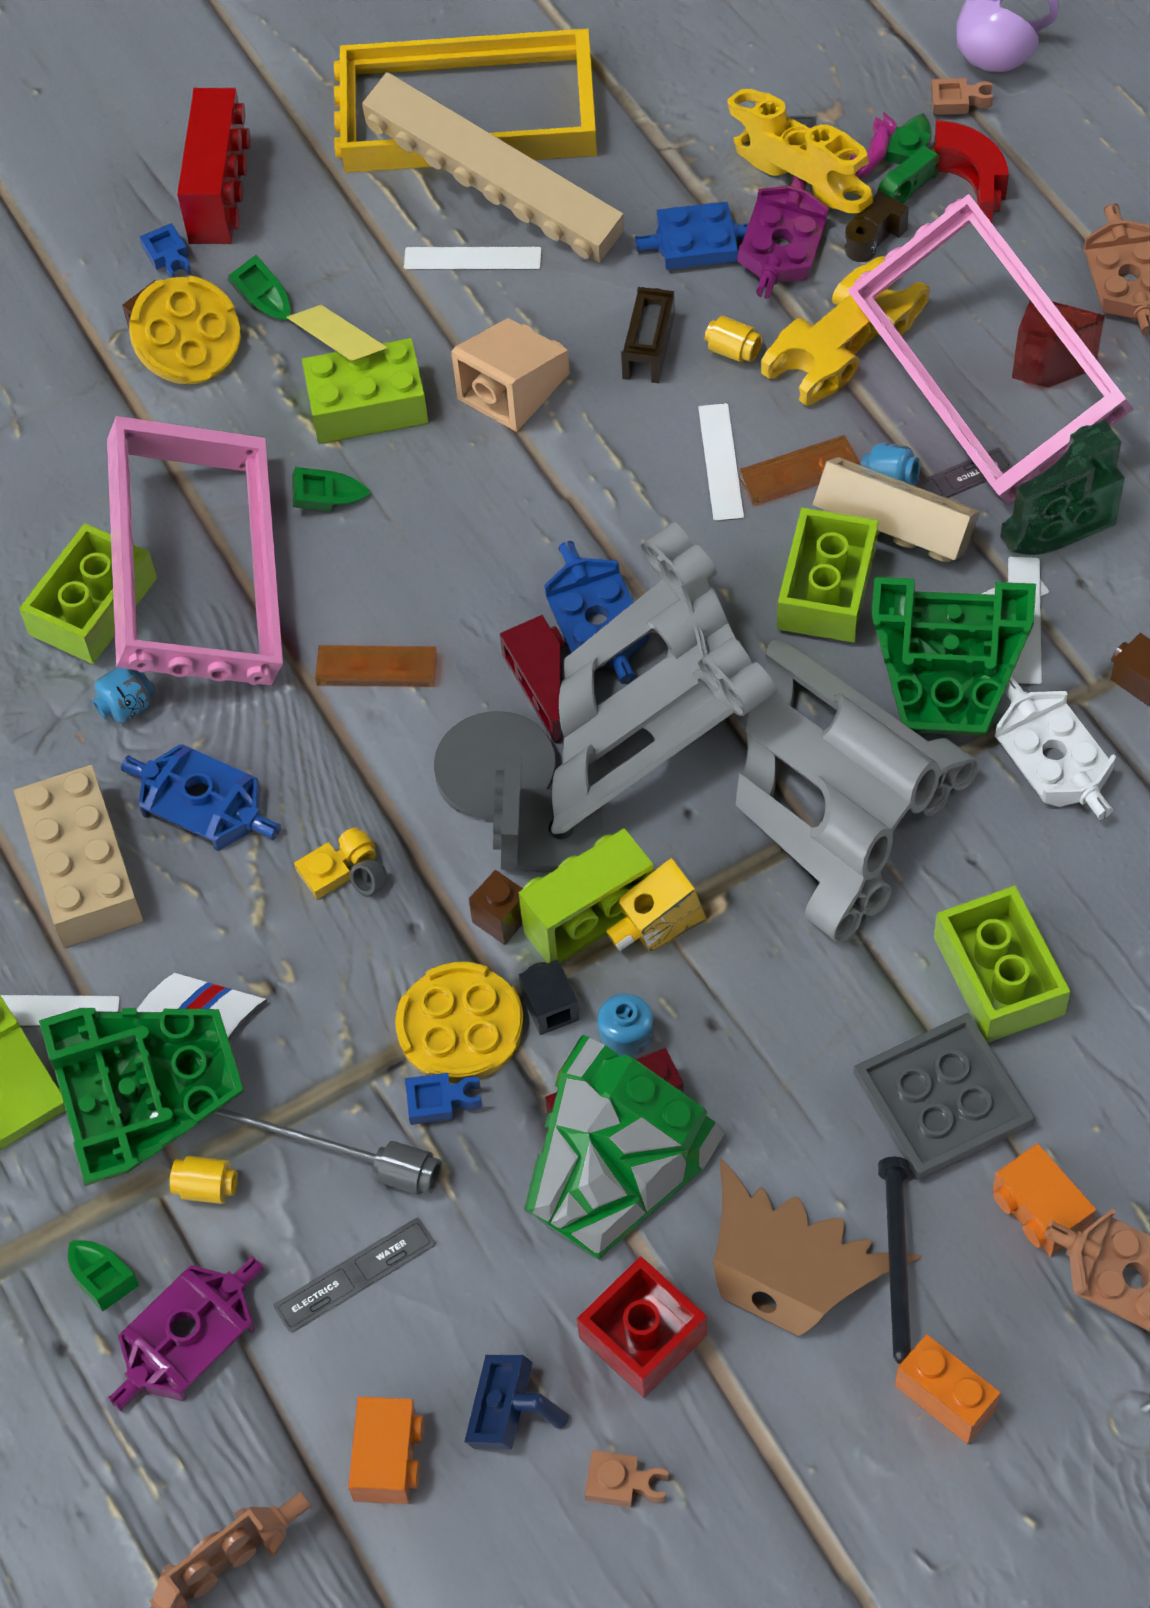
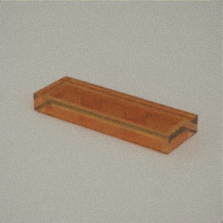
M842 435L739 469V479L754 506L818 485L826 462L831 459L840 457L859 465L860 462L846 436Z
M319 645L315 674L317 686L435 687L436 646Z

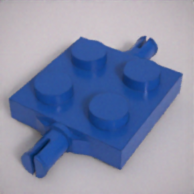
M728 201L658 209L656 210L658 224L656 234L635 236L637 252L658 249L664 257L665 268L668 270L737 262L738 239H744L748 224L736 225L735 221L731 218Z

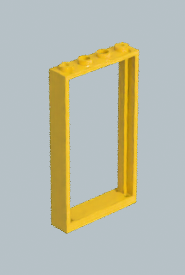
M589 28L340 45V60H334L335 82H340V85L334 86L335 106L340 107V111H334L335 132L340 133V137H334L336 159L342 158L344 173L432 167L425 161L423 156L413 150L411 152L405 151L394 139L357 142L356 75L577 60L581 126L491 132L490 134L533 160L597 156Z

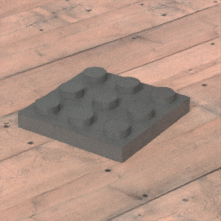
M969 1012L854 1066L855 1077L902 1156L908 1160L909 1167L917 1181L1034 1124L1035 1118Z

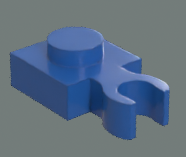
M172 223L140 236L141 245L156 270L165 266L168 278L175 277L174 272L179 269L185 270L188 276L192 275L189 261L186 258L189 256L187 246Z
M448 1073L405 1078L410 1125L454 1119L453 1107L476 1110L483 1106L481 1096L467 1097L465 1095L468 1090L481 1089L480 1080L477 1077L464 1078L457 1084H450Z

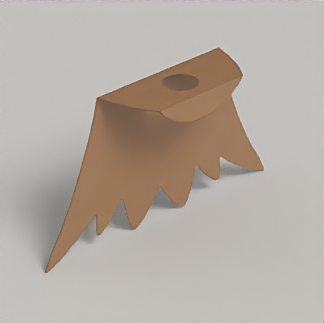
M720 1159L722 1213L713 1263L716 1283L722 1299L799 1336L816 1325L824 1314L844 1298L889 1272V1253L866 1254L872 1240L862 1239L841 1244L844 1231V1220L842 1218L826 1219L808 1226L803 1203L798 1197L787 1200L776 1210L772 1211L771 1203L765 1190L759 1187L754 1196L750 1198L746 1188L726 1162ZM907 1253V1264L921 1258L922 1255ZM761 1291L769 1294L775 1300L777 1308L767 1302L752 1298L753 1293Z

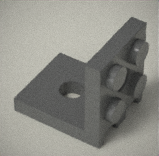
M505 756L504 770H496L493 818V849L501 850V870L553 872L568 857L579 856L592 848L602 837L603 806L571 828L572 833L568 838L560 840L552 837L549 833V828L554 821L552 789L521 788L522 756Z

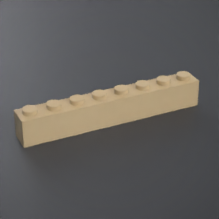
M388 72L385 73L362 102L365 122L371 130L378 134L385 133L390 136L405 151H415L423 156L425 161L433 168H443L453 174V177L465 187L472 186L481 191L484 197L495 205L502 204L509 208L519 220L525 223L532 222L540 227L546 236L555 241L560 239L570 245L573 251L584 259L590 257L600 264L624 232L622 212Z

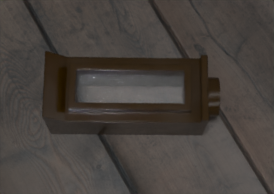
M637 288V297L624 349L621 351L622 379L630 380L634 361L650 363L651 383L659 384L675 317L674 291L659 288Z

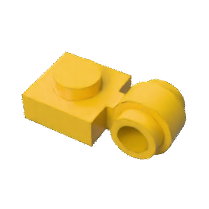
M357 827L350 828L339 837L338 843L340 846L337 852L327 842L294 862L297 873L317 900L351 880L348 866L356 865L363 860L375 859L376 845L366 831L359 830Z

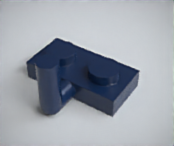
M485 1355L464 1442L474 1449L512 1450L521 1412H535L558 1429L563 1428L567 1424L569 1416L542 1394L526 1393L533 1364L526 1356Z

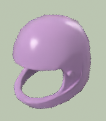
M966 0L956 22L957 49L971 65L990 73L1009 72L1025 63L1039 47V37L1036 33L1052 24L1056 19L1059 10L1058 0H1047L1050 4V13L1040 19L1025 21L1021 16L1002 8V0Z

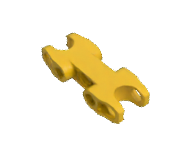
M740 89L727 99L729 113L746 128L740 135L733 138L737 154L746 159L755 168L773 176L783 175L787 172L811 184L813 196L833 209L847 213H860L873 203L871 188L855 175L861 167L869 164L867 151L864 146L852 139L847 133L830 125L821 124L809 128L787 116L785 102L769 93L754 89ZM751 101L754 102L756 105L753 108L740 106L739 104L742 102ZM750 141L749 146L744 145L745 143ZM851 155L857 156L855 159L850 160ZM852 193L862 197L858 200L850 201L846 200L844 195Z
M885 256L876 257L848 274L838 284L833 293L832 303L837 306L814 326L801 317L783 329L761 360V374L768 379H775L787 370L797 369L807 372L808 374L799 386L800 397L798 399L806 406L813 405L823 398L836 393L849 382L860 364V359L855 354L880 334L850 295L848 289L854 285L861 274L874 270L884 262ZM915 282L905 290L892 291L886 289L874 299L902 336L911 328L915 319L928 303L930 287L923 282Z

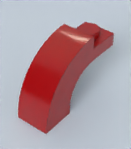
M936 120L934 152L940 155L939 162L935 165L938 167V172L955 174L969 182L975 190L977 205L992 223L993 212H1000L1001 200H1006L1009 172L1004 155L997 145L981 132L963 124Z

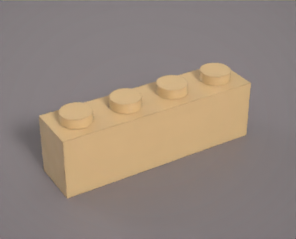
M840 457L826 462L812 504L827 512L879 520L878 534L883 532L893 536V542L903 547L915 548V546L927 549L929 550L928 555L943 562H951V559L956 560L965 555L980 513L979 510Z

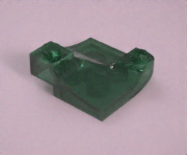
M1106 420L1091 426H1082L1070 434L1068 450L1055 464L1032 480L1017 486L1013 516L1002 523L1000 538L1009 551L1025 555L1045 554L1064 548L1116 525L1125 477L1117 467L1122 442Z

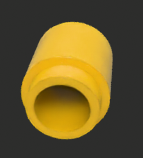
M721 315L716 321L712 320L709 323L705 332V341L708 342V350L740 363L744 361L752 363L760 351L763 336L757 333L754 327Z
M186 1156L184 1160L175 1159L170 1173L171 1194L180 1195L182 1200L225 1204L228 1196L235 1195L238 1173L237 1170L231 1169L229 1160Z

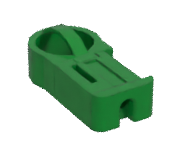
M923 146L883 178L877 193L881 191L904 204L913 196V192L931 177L934 179L937 176L938 167L935 165L939 162L940 155L930 148Z

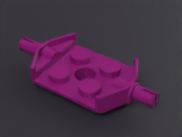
M794 176L791 186L759 189L742 245L739 247L737 260L744 267L759 276L760 282L756 289V294L762 297L766 287L765 299L771 297L774 284L777 285V282L803 281L808 278L826 222L829 208L806 191L807 182L804 180L800 181V178ZM777 238H782L787 240L790 244L781 246L776 244L773 240Z
M250 1256L234 1274L230 1271L224 1274L197 1266H189L118 1335L127 1367V1372L125 1373L127 1380L107 1397L110 1403L121 1412L139 1392L143 1393L144 1391L184 1401L186 1399L184 1391L247 1329L251 1333L255 1331L244 1292L246 1291V1286L264 1271V1267L253 1256ZM191 1318L196 1321L195 1329L190 1335L177 1337L172 1334V1328L178 1320Z

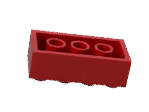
M193 88L177 192L189 244H231L233 229H239L240 217L237 202L243 201V184L240 179L241 176H246L247 159L244 150L250 149L251 137L249 128H244L245 105L244 103H239L236 88Z

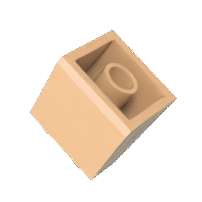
M510 318L504 319L455 346L451 351L457 399L515 432L527 422L570 374L568 350L562 344L555 340H549L536 333L528 325L519 324Z

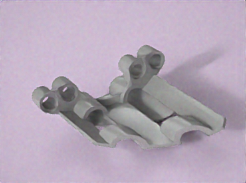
M672 522L641 544L645 557L659 575L661 581L564 659L565 680L562 681L559 694V716L564 736L563 763L555 770L552 783L554 821L551 829L553 834L565 833L731 714L735 713L744 716L777 693V688L769 674L759 663H752L749 655L742 647L740 641L736 640L728 624L718 597L708 580L717 573L713 562L699 545L693 546L688 535L676 522ZM648 633H659L668 646L666 658L597 706L594 694L595 671ZM641 728L646 729L653 735L655 739L653 743L589 787L588 766Z
M771 640L765 653V670L773 680L777 693L749 712L745 731L748 740L747 759L743 773L739 772L736 806L820 882L806 906V919L834 941L841 943L848 940L856 932L863 914L867 916L877 914L890 899L891 887L882 880L880 871L887 862L891 852L893 831L908 810L913 813L922 812L927 816L938 813L947 803L952 788L960 791L972 783L978 773L979 762L948 739L925 740L789 642ZM795 680L837 710L833 721L825 731L792 708ZM777 757L822 790L825 799V814L818 826H809L773 798L777 778Z

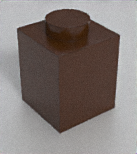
M1139 633L1129 644L1123 642L1114 652L1111 658L1114 664L1110 680L1147 706H1150V639Z
M495 869L469 897L472 923L505 945L523 925L518 893L523 888Z

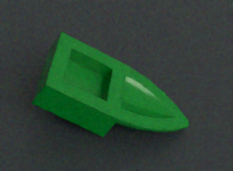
M924 113L911 118L902 127H896L887 148V162L902 164L923 146L929 147L931 126Z
M257 255L228 275V282L251 308L255 306L271 317L285 321L289 320L286 318L290 316V304L286 291L280 281Z
M295 467L292 473L293 507L331 511L333 505L354 503L370 495V490L365 485L342 473Z
M73 1240L69 1243L68 1263L70 1270L80 1289L102 1312L139 1286L135 1274L104 1245L86 1240Z

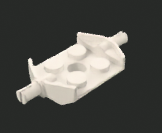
M1011 675L1004 692L1010 699L1011 704L997 724L995 733L997 740L1044 803L1058 807L1078 802L1081 805L1087 803L1096 814L1098 820L1104 819V816L1108 817L1113 812V808L1102 796L1100 789L1105 785L1114 768L1116 756L1113 754L1110 756V759L1106 756L1066 703L1068 696L1066 691L1027 693L1022 690L1014 676ZM1048 748H1056L1064 754V757L1060 760L1048 759L1043 754V751Z

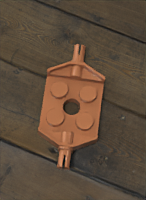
M1110 203L1104 207L1108 223L1085 237V256L1102 311L1108 314L1133 318L1134 321L1138 320L1142 335L1147 336L1148 332L1150 335V225L1122 219L1119 205L1113 203L1112 208ZM1131 274L1134 275L1137 279L1133 281H1127L1121 275Z
M1114 1209L1108 1211L1083 1232H1075L1055 1222V1220H1051L1046 1228L1047 1231L1044 1233V1238H1048L1067 1248L1065 1254L1070 1257L1074 1294L1150 1331V1236L1113 1218L1112 1216L1116 1213ZM1125 1267L1134 1268L1139 1272L1142 1277L1141 1289L1132 1288L1125 1282L1123 1277Z
M299 1491L278 1509L275 1505L271 1507L251 1506L248 1509L240 1508L233 1514L236 1520L220 1532H214L202 1539L192 1549L190 1555L175 1567L170 1562L162 1569L154 1596L149 1601L152 1605L150 1608H189L186 1601L193 1596L195 1598L202 1597L211 1591L218 1582L217 1577L232 1566L238 1568L247 1563L255 1555L256 1547L261 1543L271 1556L274 1557L278 1553L287 1534L286 1529L290 1527L289 1524L306 1510L310 1509L311 1505Z

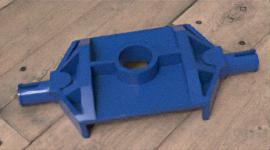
M569 540L567 541V546L563 542L558 548L566 565L544 585L547 602L572 653L634 602L619 573L618 561L592 558L582 559L575 548L574 542ZM594 614H601L607 617L604 623L598 625L587 621ZM649 633L603 665L609 666L610 669H615L621 684H627V679L630 683L636 678L630 666L629 658L648 641Z
M178 745L154 761L149 760L147 764L132 758L130 755H127L125 760L122 761L121 771L141 780L139 807L143 817L147 818L149 812L212 841L214 849L217 851L247 835L250 831H256L275 840L276 834L278 835L281 830V824L264 818L260 814L261 788L257 777L188 746ZM205 784L208 786V790L200 796L188 794V790L194 785Z

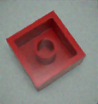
M642 1256L576 1318L579 1338L643 1398L707 1336V1315Z

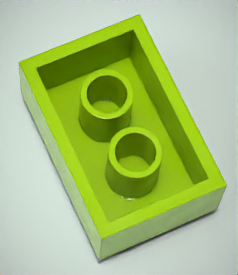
M412 338L382 343L388 348L353 361L339 352L301 358L318 444L428 424L425 395Z
M801 507L777 602V630L855 643L877 548L879 520Z
M84 523L19 607V610L30 636L91 664L96 662L115 636L111 534ZM133 544L135 601L137 606L156 581L157 575L150 552Z
M625 828L613 835L607 834L601 837L586 852L579 856L568 857L559 865L558 869L543 878L536 877L524 886L522 891L518 892L524 934L546 963L557 959L560 963L564 962L606 936L608 928L625 918L618 900L654 871L653 863Z
M1016 885L937 912L933 937L987 1043L1066 1014L1071 991Z

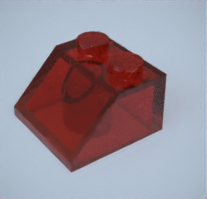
M1030 300L1018 329L1012 378L1027 384L1049 388L1086 374ZM1052 301L1098 361L1105 315Z

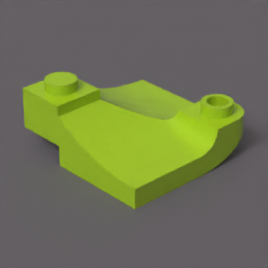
M0 995L1 1150L66 1111L61 1092Z

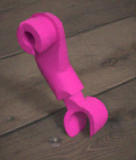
M884 112L882 120L875 117L873 122L875 135L871 138L870 147L867 150L869 164L864 165L856 172L855 175L859 179L866 178L885 157L889 137L897 127L896 122ZM850 156V160L855 159L857 156Z

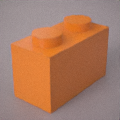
M1038 1143L996 1172L992 1189L996 1203L1005 1213H1013L1023 1225L1022 1230L1030 1243L1036 1248L1042 1247L1050 1257L1064 1247L1048 1238H1044V1233L1047 1231L1046 1228L1051 1220H1055V1222L1075 1232H1083L1093 1224L1097 1209Z
M928 1334L922 1338L897 1367L895 1387L967 1445L997 1410L1001 1392Z
M357 1397L348 1484L353 1502L409 1504L410 1489H418L420 1462L419 1460H413L414 1443H422L424 1417L423 1415H417L413 1399Z

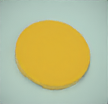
M190 275L189 277L159 279L149 285L139 295L132 309L129 321V335L132 347L140 361L160 378L173 383L188 385L209 381L221 374L231 364L239 348L241 334L239 320L234 310L235 306L220 288L205 279Z
M451 962L427 970L425 972L426 975L416 981L406 994L402 995L396 1010L395 1027L397 1038L406 1059L426 1076L448 1073L450 1083H459L467 1077H477L480 1080L501 1069L516 1052L524 1029L522 1005L514 987H511L498 974L490 971L487 966L473 962Z

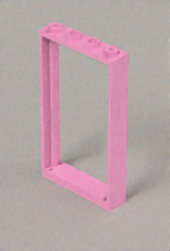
M970 194L966 195L963 199H957L956 202L949 204L943 215L933 223H927L920 227L915 233L914 238L904 246L890 251L886 255L884 262L874 270L861 274L854 285L848 289L850 295L998 496L1007 505L1134 410ZM970 222L1104 396L1004 474L874 299Z
M116 416L107 438L116 668L138 670V672L167 673L176 677L193 676L210 678L214 681L228 680L246 682L251 685H272L283 664L266 439L250 435ZM129 455L246 471L259 654L137 640Z

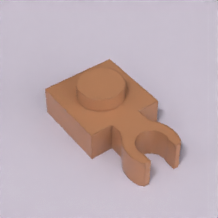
M966 78L931 79L930 92L933 115L968 114L969 106H976L978 108L992 107V83L983 81L975 85H967Z
M592 1450L585 1501L632 1508L633 1495L636 1494L644 1496L646 1500L652 1503H664L666 1501V1493L655 1492L650 1489L649 1485L656 1479L669 1481V1472L663 1468L638 1471L639 1462L637 1456Z

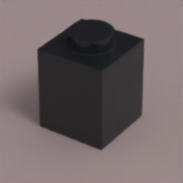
M558 959L549 963L539 962L533 964L525 972L519 974L521 994L540 1035L579 1021L578 1001Z

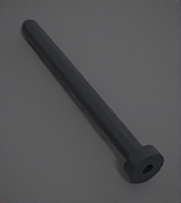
M892 1156L883 1158L878 1162V1175L885 1180L893 1358L898 1364H901L911 1352L903 1179L907 1178L910 1172L907 1159Z

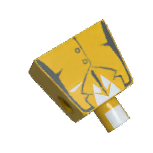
M670 858L620 897L618 903L625 918L608 928L606 933L619 951L640 939L649 952H653L702 924L707 919L695 888L675 861Z

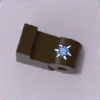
M879 191L873 197V203L860 213H857L846 227L845 238L847 243L845 244V253L847 257L856 262L869 261L875 256L876 248L890 234L899 238L908 229L909 207Z

